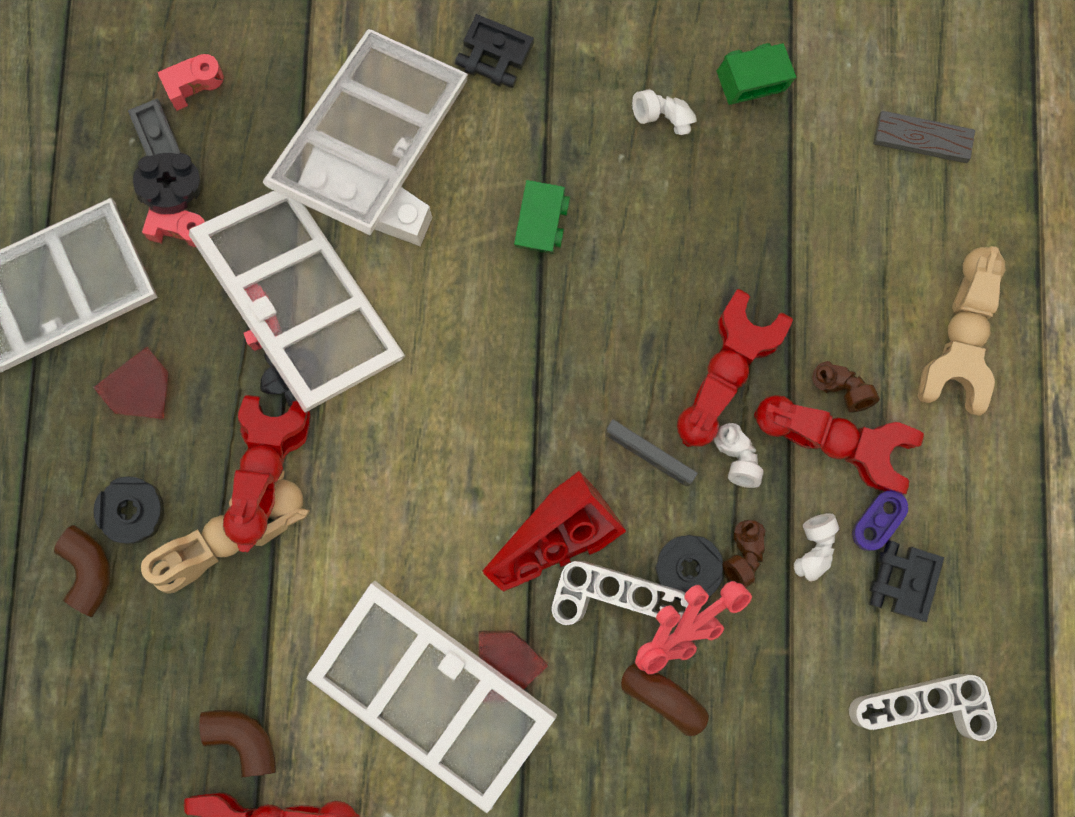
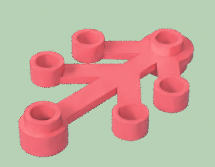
M731 581L721 589V598L699 613L701 607L707 602L709 595L700 585L691 587L684 596L688 606L682 618L671 605L662 608L658 612L656 619L660 623V627L652 642L644 644L638 650L635 659L636 666L647 674H654L662 670L668 663V660H687L691 658L697 651L696 645L692 642L693 640H714L723 633L724 626L715 616L726 608L731 613L740 612L750 603L752 599L751 593L743 584ZM677 625L674 633L669 635L672 628Z

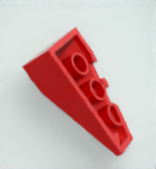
M578 471L546 497L482 571L491 582L504 592L539 577L542 570L558 563L560 567L571 563L570 558L586 551L591 555L600 551L625 533L626 529L598 490Z

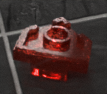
M146 347L93 388L115 414L164 419L169 372L150 348Z
M513 630L479 631V658L523 690L548 667V663ZM491 689L483 701L508 700Z

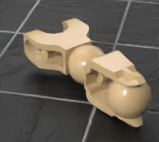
M997 247L973 249L967 254L963 262L964 278L952 305L953 313L956 315L948 325V337L951 342L945 344L943 353L939 358L930 361L923 368L918 388V399L921 402L931 403L936 401L940 397L945 382L956 380L966 390L965 408L969 413L981 416L989 407L995 379L992 371L985 363L986 349L982 347L987 343L991 335L988 319L992 318L998 309L1000 281L1006 271L1005 260Z
M282 471L280 478L274 483L275 504L269 518L275 521L267 524V530L262 539L256 542V546L265 545L286 531L288 526L305 519L310 510L302 508L303 494L301 489L295 483L283 479L285 471ZM232 498L229 501L230 507L232 505ZM224 515L212 518L204 526L202 534L197 529L189 535L172 540L148 554L141 563L143 577L161 592L171 594L198 579L209 567L219 562L217 557H229L239 551L237 544L233 543L223 530ZM162 560V561L159 562V563L153 568V570H152L153 564H154L156 561Z

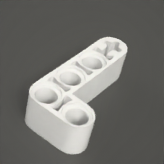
M574 561L567 564L561 573L552 604V614L555 620L562 625L574 624L584 617L590 597L655 618L659 612L655 610V607L660 600V591L665 592L662 600L673 602L676 597L681 598V605L686 608L688 602L684 598L685 592L586 561ZM575 567H581L586 571L587 580L582 586L574 584L571 579V572ZM608 576L616 578L619 582V591L615 596L608 595L603 590V582ZM641 586L648 588L652 592V601L647 606L638 604L635 599V592ZM566 599L574 601L577 606V613L573 618H568L562 613V603ZM662 604V605L660 606V610H661L662 608L666 607V605H663V604ZM685 611L678 612L681 618Z
M956 674L861 696L854 699L849 707V716L852 722L869 730L881 729L952 712L956 728L964 737L986 741L994 736L997 729V722L987 686L980 677L975 675ZM966 681L971 683L973 690L971 696L967 699L961 694V686ZM935 688L940 694V700L936 706L932 707L928 702V694ZM903 696L907 701V709L899 715L894 708V703L898 697ZM867 707L874 709L882 708L884 713L876 712L870 714L869 719L862 718V713L867 711ZM978 715L982 725L981 729L974 733L970 728V722L974 716Z

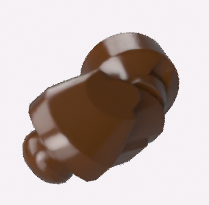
M830 361L820 363L813 371L812 379L814 385L825 393L846 389L847 393L843 399L849 412L866 410L880 400L874 385L866 384L860 376L858 378L855 377L856 372L849 371L846 367L833 365Z
M744 520L735 527L734 540L743 557L733 555L722 563L723 572L728 581L741 583L745 588L754 583L755 572L761 565L758 562H763L765 551V528L757 521Z

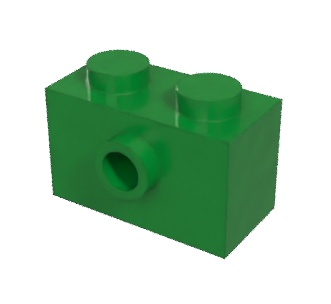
M765 43L747 52L742 50L732 51L724 57L723 62L716 70L729 105L785 92L797 78L784 43L773 46L770 43Z
M526 180L514 242L515 247L554 254L555 247L561 248L564 228H559L561 215L567 216L570 196H565V187Z

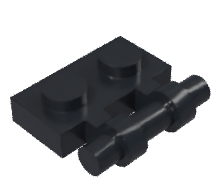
M476 14L463 40L464 46L473 51L470 57L458 53L455 65L465 68V72L473 76L477 73L489 78L492 84L499 87L503 84L514 88L517 76L508 73L507 70L509 66L522 70L534 44V37ZM486 55L498 60L497 66L493 67L481 62L483 56Z
M888 540L884 552L879 553L877 562L880 563L876 580L872 581L869 591L872 594L869 605L882 608L885 596L894 599L891 612L921 622H927L944 557L909 547L906 558H901L897 556L900 544ZM893 567L902 570L897 588L889 585Z

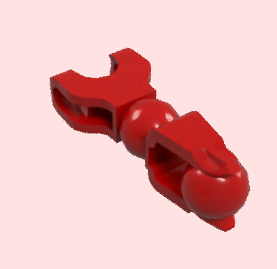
M741 289L736 290L718 320V329L723 340L721 350L710 359L708 374L697 391L693 405L684 409L678 417L677 430L685 446H705L716 438L719 430L717 418L735 396L738 388L742 387L747 381L749 366L754 359L767 357L776 351L793 322L792 317L785 313H779L776 320L769 326L759 327L753 325L747 319L745 312L750 296Z
M245 395L241 403L238 421L241 426V436L247 444L248 450L245 451L240 459L239 470L235 471L232 505L223 516L225 535L233 543L237 544L241 552H248L265 534L267 521L275 504L274 483L278 481L282 474L285 457L288 453L300 448L307 440L311 414L310 410L304 412L297 400L293 401L287 413L278 417H269L263 414L262 407L259 404L260 396Z
M780 395L765 398L754 413L760 429L769 436H783L807 449L820 448L830 458L845 459L846 462L855 465L859 476L867 486L883 492L892 490L902 495L907 494L910 481L894 471L890 463V454L895 447L906 449L921 447L924 440L923 432L900 422L888 423L878 426L873 430L866 427L858 429L848 419L833 418L827 411L794 405L787 397Z
M222 792L194 795L184 799V812L187 815L200 817H360L349 804L342 801L328 802L322 807L295 805L281 809L278 806L267 804L256 809L244 808L234 797Z

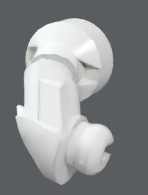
M650 89L636 92L633 96V112L641 124L656 121L662 113L665 114V118L670 119L671 123L674 124L675 134L685 135L691 131L690 124L697 121L695 113L684 100L672 99L668 96L664 99L661 95H656Z
M728 423L721 426L714 439L720 452L738 459L731 463L728 479L742 487H759L764 471L758 465L757 454H754L756 449L752 446L751 440L742 432L737 424Z
M831 513L817 515L803 524L807 539L816 542V547L812 548L810 552L805 553L802 558L796 559L794 570L798 576H805L810 582L817 580L831 567L832 555L835 550L831 547L835 543V534L839 530L836 517Z

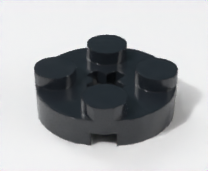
M160 153L153 156H144L139 160L138 168L133 176V186L138 200L149 206L151 211L159 214H175L188 208V203L194 197L197 199L201 192V180L198 169L191 162V158L184 153ZM165 179L176 181L171 182L168 188H164L163 184L160 183Z
M128 476L113 480L104 491L99 493L94 504V519L98 528L102 529L103 533L112 541L123 544H135L153 537L158 532L164 516V503L159 490L147 481L137 477ZM129 501H133V506L137 507V513L127 520V515L121 514V509L127 507Z
M692 535L679 536L669 541L661 549L655 571L658 582L661 585L681 590L685 593L691 587L700 585L711 596L722 582L723 561L717 547L708 539ZM684 560L688 563L694 560L698 564L695 567L698 573L695 577L690 574L685 577L681 573L684 569L681 563Z

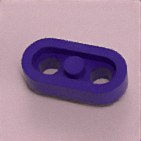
M892 490L877 495L853 527L852 537L855 544L866 551L882 548L908 513L906 498ZM886 502L893 506L891 514H887L883 509ZM866 528L871 529L874 533L871 541L864 537V530Z

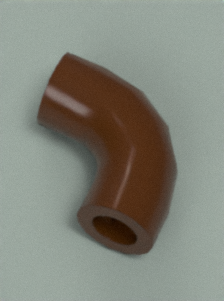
M71 525L63 532L54 547V553L68 561L75 569V581L63 601L77 611L93 617L102 604L110 585V564L103 547L87 532L75 525Z
M635 663L626 669L621 681L622 690L625 694L662 715L686 736H695L706 728L709 720L707 710L679 685L658 672L647 674L645 671L640 670Z
M213 710L201 712L199 730L204 747L230 745L235 748L240 757L242 777L276 773L275 755L270 737L257 720L240 711Z

